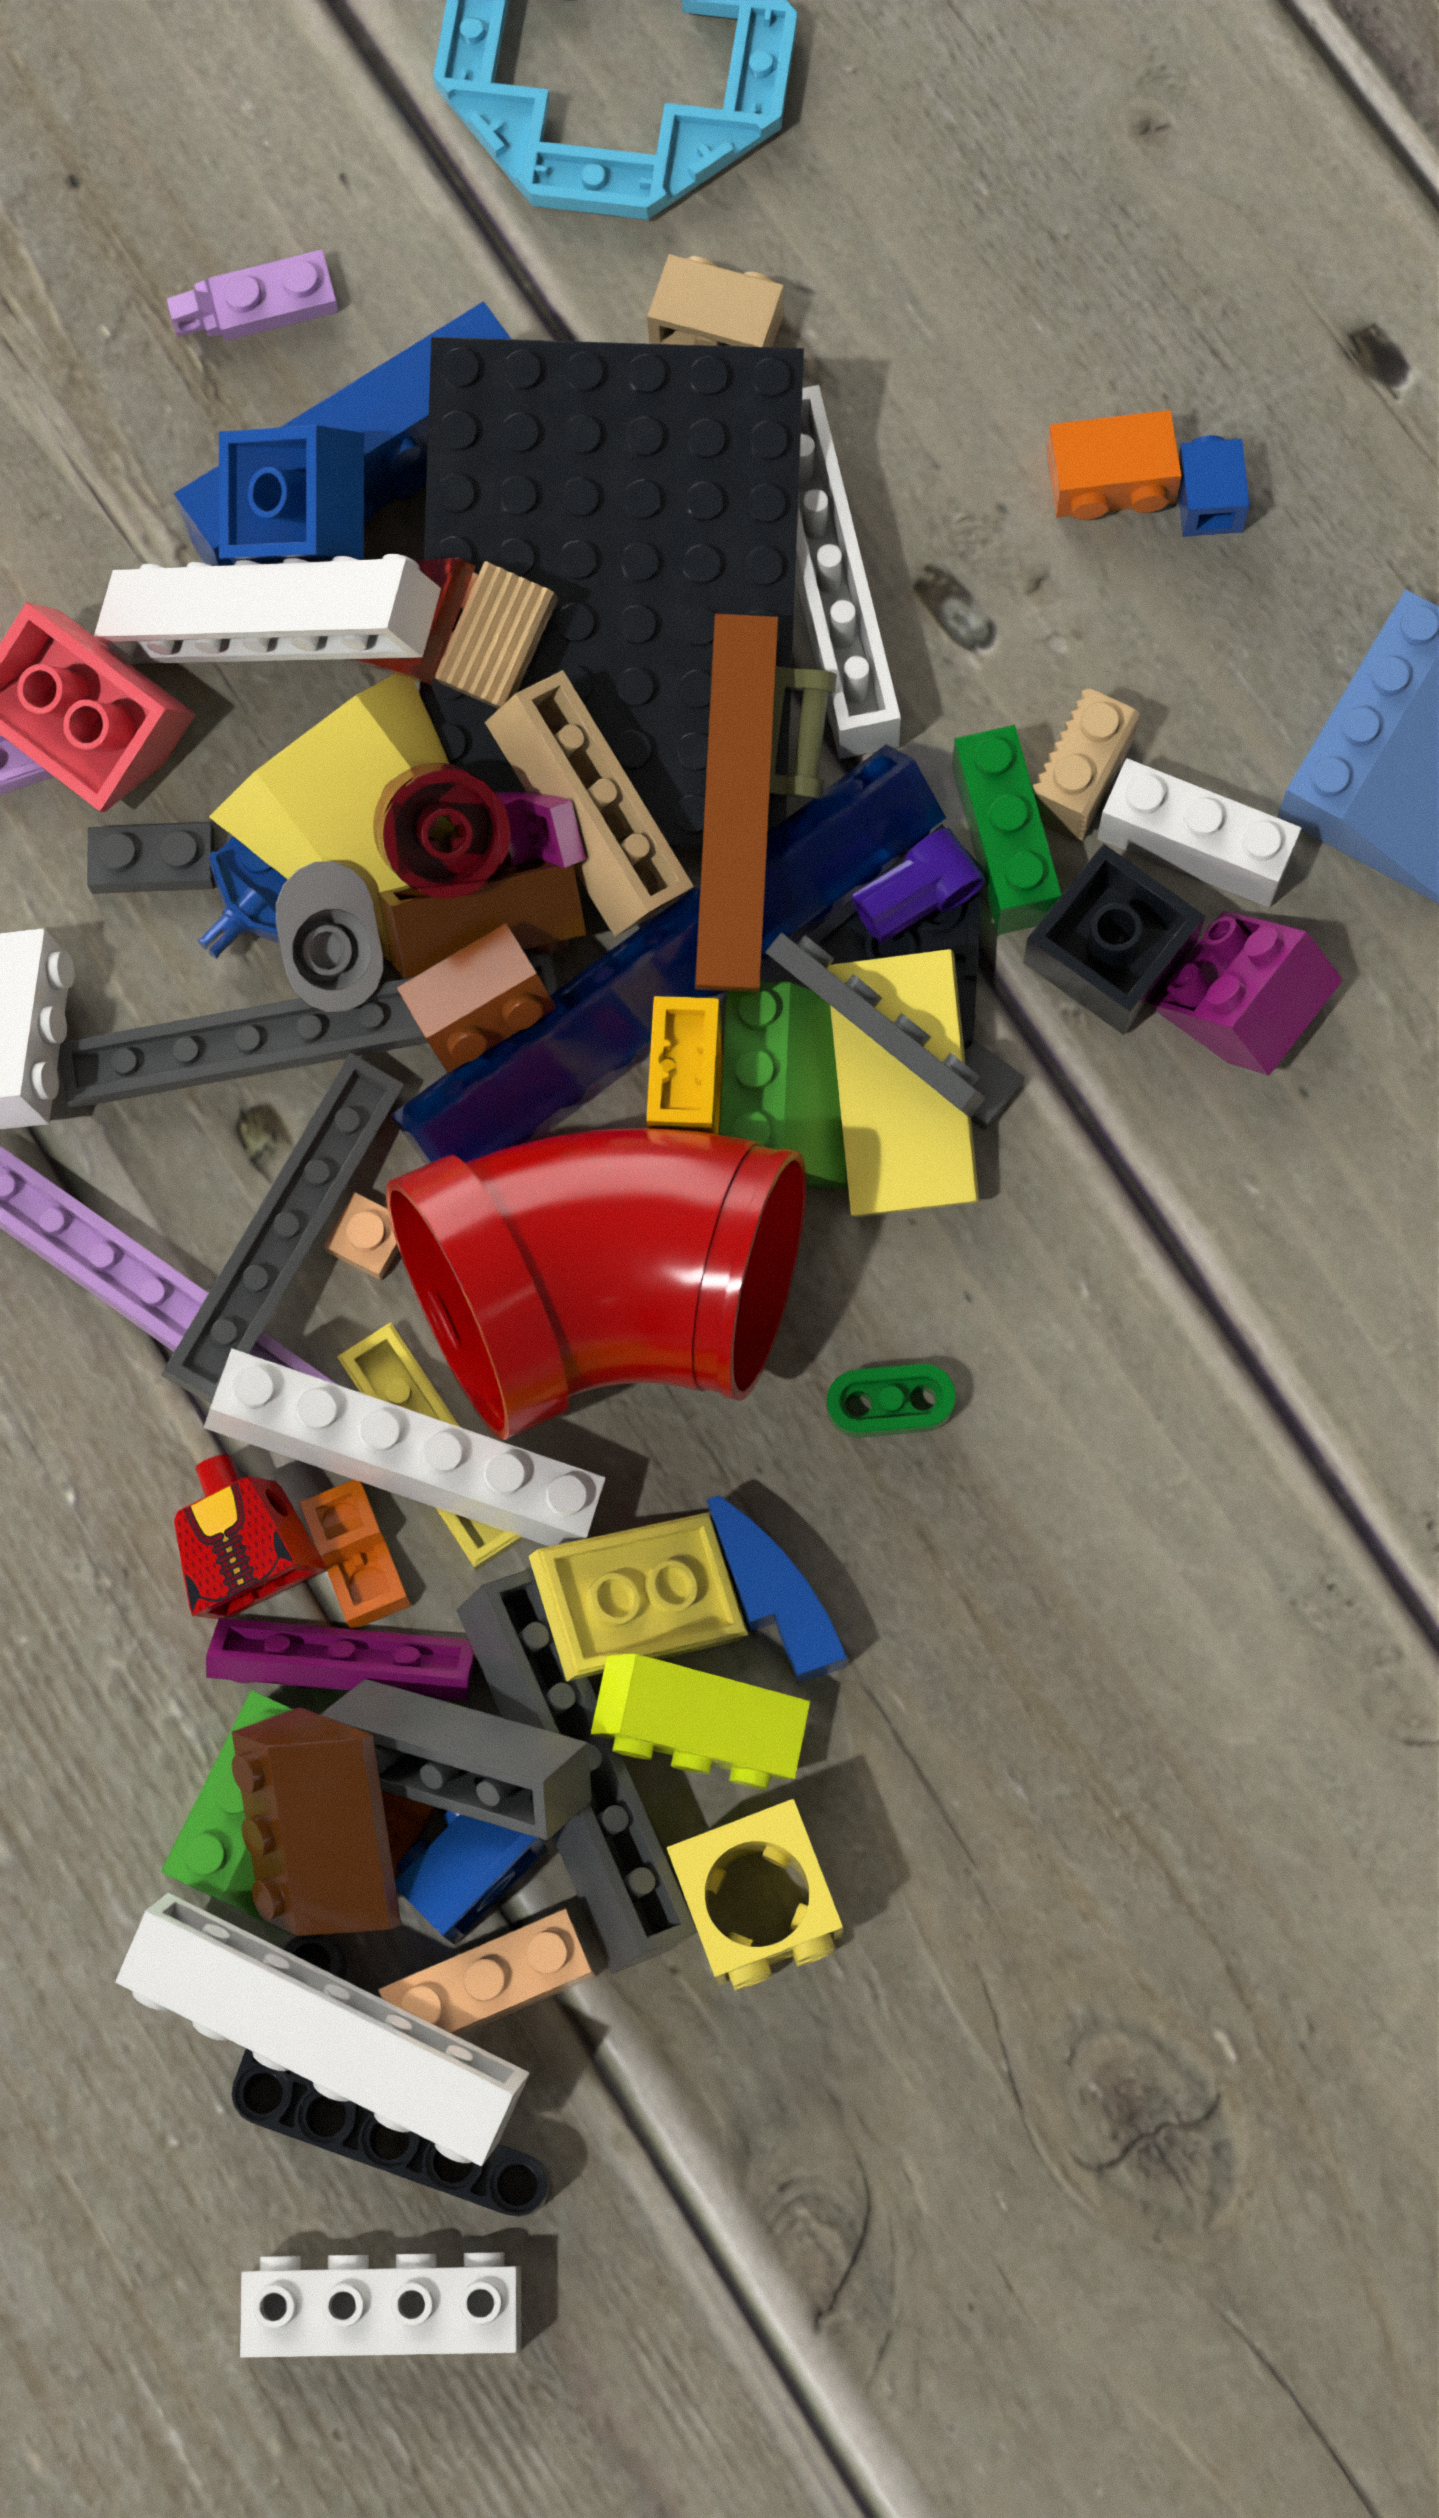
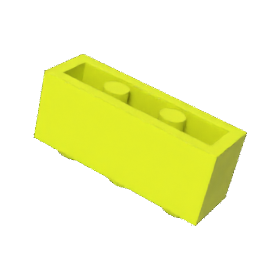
M639 1654L610 1655L606 1657L591 1735L614 1740L612 1751L621 1755L640 1759H652L653 1751L672 1755L671 1767L709 1775L711 1767L714 1766L731 1771L729 1782L733 1784L766 1790L768 1789L769 1780L795 1779L810 1701Z

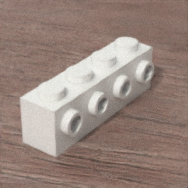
M505 2252L464 2253V2267H437L436 2253L396 2254V2268H369V2255H328V2269L301 2270V2256L260 2257V2270L241 2272L240 2357L516 2353L521 2351V2266H505Z

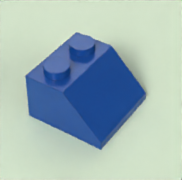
M320 425L219 432L220 559L284 561L287 558H297L308 562H329L334 557L347 556L363 560L364 433Z
M447 1811L442 1820L448 1827L431 1845L422 1839L397 1864L396 1869L402 1875L395 1881L396 1889L443 1937L456 1945L547 1851L548 1848L540 1838Z

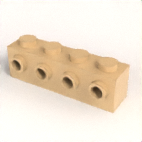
M563 670L515 693L485 722L527 793L552 795L572 801L586 859L573 864L574 871L614 937L662 912L694 887Z

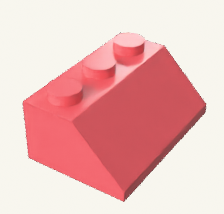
M26 602L0 643V735L100 812H106L162 767L196 716L193 711L58 609Z

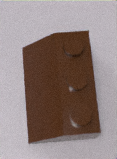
M301 1707L232 1731L235 1756L232 1760V1773L242 1795L245 1820L242 1823V1836L252 1857L255 1883L252 1886V1898L258 1913L261 1915V1920L296 1936L391 1930L400 1926L401 1919L373 1734Z

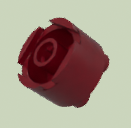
M427 763L412 767L387 783L377 803L373 821L375 843L381 858L389 869L413 889L436 898L462 897L477 891L488 882L487 880L495 873L499 865L503 863L510 846V822L503 802L484 781L460 767L446 763ZM443 816V818L455 825L454 831L444 833V843L439 844L437 840L428 835L429 828L437 826V818Z

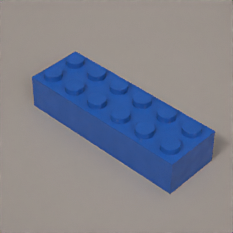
M484 301L281 426L320 425L364 433V525L374 517L377 510L396 498L406 499L414 495L426 483L431 337L511 339ZM218 465L173 494L193 547L204 563L211 566H230L239 560L219 558ZM248 560L259 564L283 563V561Z

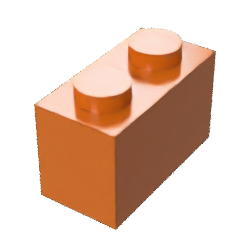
M1171 410L1050 424L1046 454L1056 518L1073 516L1079 520H1090L1101 517L1108 511L1133 509L1139 513L1158 511L1167 504L1176 503L1181 481V470Z

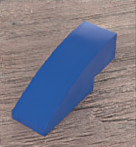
M720 1495L707 1499L708 1511L710 1512L751 1632L776 1623L797 1684L846 1668L847 1657L828 1614L808 1581L782 1548L751 1518Z

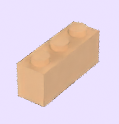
M564 1909L378 1990L383 2000L458 2037L596 1977L572 1916L567 1909Z

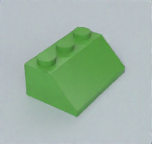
M760 981L759 993L727 991L720 1135L757 1141L765 1147L780 1150L787 1148L799 1151L805 1162L806 1187L846 1188L847 1171L830 1004L811 989L791 982Z
M251 1690L161 1873L292 1935V1933L261 1920V1915L258 1913L253 1902L252 1886L255 1883L251 1853L247 1849L242 1836V1823L245 1820L241 1790L237 1786L232 1773V1760L235 1756L232 1731L293 1709Z

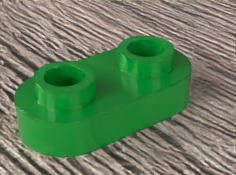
M912 1364L856 1369L841 1374L833 1381L827 1393L826 1408L832 1425L839 1432L849 1437L864 1438L921 1433L936 1430L948 1421L954 1409L956 1394L950 1377L942 1369L934 1365ZM918 1391H926L933 1396L935 1404L928 1410H918L911 1404V1396ZM853 1397H863L869 1401L871 1409L863 1416H854L847 1410L846 1404Z

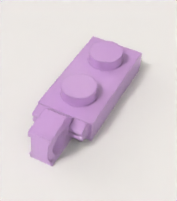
M322 249L210 277L208 281L203 280L194 285L195 290L167 298L171 322L177 337L206 330L207 336L223 335L224 341L335 314L339 311Z

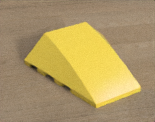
M406 667L356 694L254 771L209 816L211 820L226 832H229L287 880L297 869L313 862L335 861L353 869L368 887L373 900L383 957L391 963L378 893L408 885L389 869L379 854L373 833L375 809L385 785L404 771L427 763L450 764L409 668ZM443 816L437 818V826L429 828L428 835L437 840L439 844L444 843V833L454 831L455 825L447 821Z

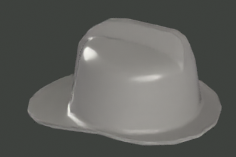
M335 861L313 862L297 869L283 884L276 901V927L286 975L294 992L309 1006L325 1012L348 1011L363 1004L378 987L383 973V952L373 900L366 883L353 869Z

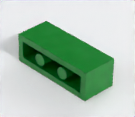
M1014 724L954 738L952 770L975 856L983 867V876L986 879L984 889L996 934L1001 935L1036 927L1062 894L1016 726Z

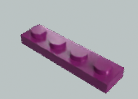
M218 1618L206 1654V1678L226 1679L238 1683L260 1682L294 1685L304 1689L328 1688L352 1690L364 1679H368L438 1700L453 1699L467 1701L476 1665V1655L470 1641L467 1639Z

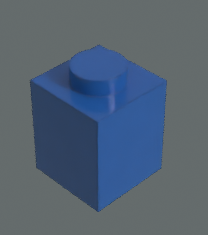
M1208 435L1196 438L1189 443H1181L1178 456L1181 470L1178 499L1182 537L1243 533L1250 505L1242 439L1225 440L1220 436Z

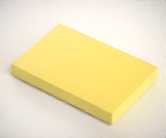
M710 1512L541 1548L529 1555L566 1681L603 1673L606 1657L610 1655L639 1654L660 1660L740 1641L748 1635Z

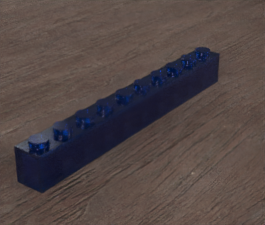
M886 744L825 789L821 800L812 799L767 833L761 959L770 957L765 952L781 932L786 937H789L805 924L824 917L830 912L834 902L854 887L872 881L881 872L883 865L903 850L913 848L930 834L932 828L946 819L915 759ZM701 883L550 995L557 1008L556 1010L540 1018L529 1028L518 1031L486 1050L475 1060L466 1062L453 1071L446 1073L391 1114L425 1165L450 1154L459 1157L466 1163L498 1150L520 1145L530 1139L541 1123L560 1109L568 1108L579 1102L585 1096L590 1086L610 1071L619 1070L628 1065L635 1058L637 1051L651 1041L654 996L708 998L724 992L695 990Z

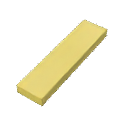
M391 1322L337 1356L342 1367L360 1393L460 1427ZM435 1507L476 1571L525 1539L518 1534L503 1531Z

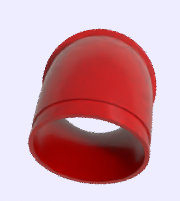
M661 1128L605 1129L548 1137L501 1149L466 1163L459 1157L450 1154L392 1179L387 1183L386 1201L392 1229L409 1280L423 1314L460 1388L479 1418L497 1438L506 1440L555 1418L568 1410L569 1397L600 1387L634 1383L665 1384L700 1392L710 1390L722 1393L725 1398L742 1401L752 1392L757 1384L779 1331L800 1246L806 1200V1168L804 1158L799 1151L787 1148L780 1150L765 1147L757 1141L702 1131Z

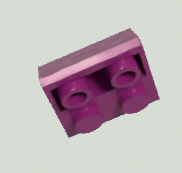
M1223 910L1219 917L1206 928L1203 937L1182 964L1169 975L1166 984L1150 1005L1157 1013L1227 1063L1269 1076L1335 992L1343 979L1307 931Z

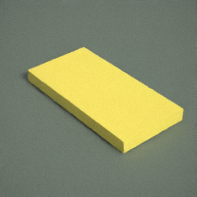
M951 949L828 966L827 970L843 983H846L854 974L879 994L882 999L875 1008L894 1023L902 1013L931 1036L924 1048L941 1062L951 1052L965 1064L955 957ZM830 1005L851 1216L856 1218L980 1203L971 1118Z

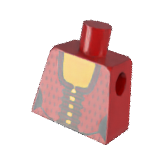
M230 1454L208 1458L195 1467L205 1497L177 1511L174 1518L187 1599L192 1616L228 1619L326 1570L319 1552L283 1488L276 1481L254 1476L240 1479L233 1457Z

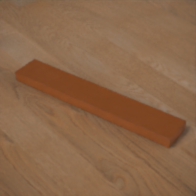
M715 614L695 990L759 993L778 617Z

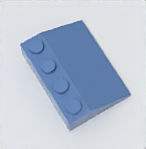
M1405 589L1286 789L1277 818L1302 827L1301 830L1438 904L1439 606Z

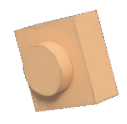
M356 1192L353 1193L323 1246L328 1254L381 1281L399 1251L388 1209Z

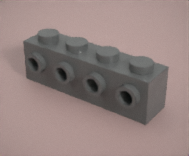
M364 1679L320 1714L373 1734L381 1791L544 1840H549L592 1800L588 1742L368 1679Z

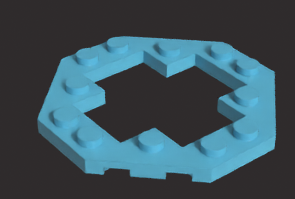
M447 0L433 72L435 89L531 206L649 220L782 129L798 27V13L787 0H682L683 13L738 19L723 109L665 103L656 155L543 142L550 106L549 89L495 83L510 0Z

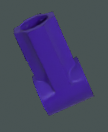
M950 828L937 830L925 837L908 852L904 859L905 862L852 894V903L861 922L870 935L875 937L880 944L936 909H939L940 912H947L962 905L984 886L986 882L985 877Z

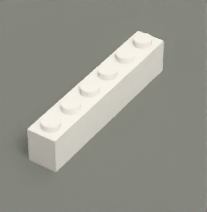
M816 385L803 388L796 583L817 670L837 674L835 693L828 694L827 711L838 757L843 759L899 747L901 716L820 387Z
M387 554L378 560H357L347 556H337L329 562H308L297 558H287L283 563L259 564L253 561L239 560L230 566H211L205 563L191 562L187 564V567L164 568L158 565L144 564L141 565L140 569L113 570L94 637L131 664L423 657L441 588L419 570L420 566L417 562L398 554Z
M232 1348L203 1427L476 1522L518 1534L523 1538L549 1547L587 1538L606 1478Z
M170 1893L165 1894L145 1910L115 1983L133 1991V1997L141 2004L156 2010L169 2009L193 2021V2027L204 2036L221 2041L229 2039L253 2051V2057L262 2065L278 2071L291 2070L312 2081L314 2088L322 2095L336 2101L345 2102L350 2100L374 2112L376 2120L385 2127L398 2132L412 2131L434 2142L436 2149L442 2155L460 2163L473 2162L482 2167L498 2145L530 2074Z

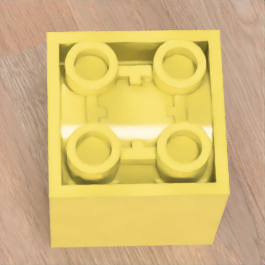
M794 1799L667 1847L718 1985L731 1981L734 1991L742 1990L771 1978L772 1972L769 1965L793 1956L797 1967L835 1953L833 1941L842 1937L843 1926ZM751 1854H763V1858L784 1869L790 1864L802 1877L809 1895L808 1906L799 1903L793 1917L790 1930L794 1932L778 1943L763 1947H751L753 1940L731 1931L726 1937L717 1929L709 1915V1894L711 1892L716 1895L727 1874V1871L723 1868L732 1861Z

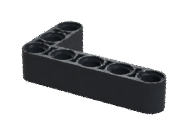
M324 1935L295 1936L284 1947L283 1950L299 1958L309 1948L324 1947L330 1957V1969L328 1972L343 1980L346 1979L348 1968L346 1954L339 1944ZM246 2048L233 2082L231 2096L236 2111L250 2123L505 2215L524 2217L535 2214L545 2206L551 2195L552 2181L550 2173L543 2162L531 2155L500 2144L496 2146L482 2167L473 2163L470 2174L464 2180L456 2183L448 2181L441 2174L438 2165L441 2153L436 2149L435 2143L412 2131H409V2146L405 2153L398 2158L388 2160L377 2150L375 2142L376 2134L382 2124L376 2120L374 2112L350 2100L341 2101L346 2112L345 2124L342 2129L335 2135L325 2137L315 2128L313 2114L318 2103L328 2097L319 2093L314 2088L312 2081L291 2070L278 2071L268 2068L253 2057V2051ZM273 2075L281 2083L283 2090L282 2100L272 2112L262 2114L252 2105L251 2089L254 2083L262 2076ZM525 2165L536 2175L538 2183L537 2192L527 2204L518 2206L507 2201L503 2195L501 2188L502 2178L513 2166Z

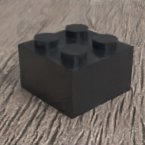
M1103 843L1029 935L1023 963L1122 1035H1125L1166 983L1169 975L1180 965L1198 942L1206 916Z

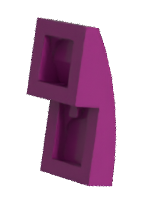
M495 792L503 802L510 822V846L503 861L504 863L514 866L535 857L566 868L586 860L571 800L538 793Z

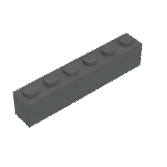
M532 1568L482 1584L456 1611L502 1718L588 1742L592 1800L553 1835V1838L611 1974L670 1951L698 1931L621 1754L612 1751L614 1740L591 1735L597 1698L588 1677L566 1681Z

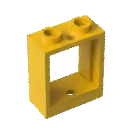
M654 996L646 1119L648 1128L693 1130L720 1135L724 1040L719 999Z

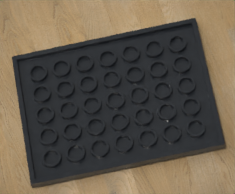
M431 337L423 573L437 584L441 590L423 657H420L419 694L450 765H455L475 775L492 788L494 792L527 793L485 724L498 709L439 683L434 678L438 667L430 664L432 652L442 631L447 629L454 632L464 610L457 607L455 603L466 575L469 571L479 575L486 561L550 589L558 598L517 692L563 670L669 846L703 848L715 614L778 617L776 666L792 668L804 348ZM785 689L775 774L787 776L791 690ZM769 794L766 850H785L787 796Z

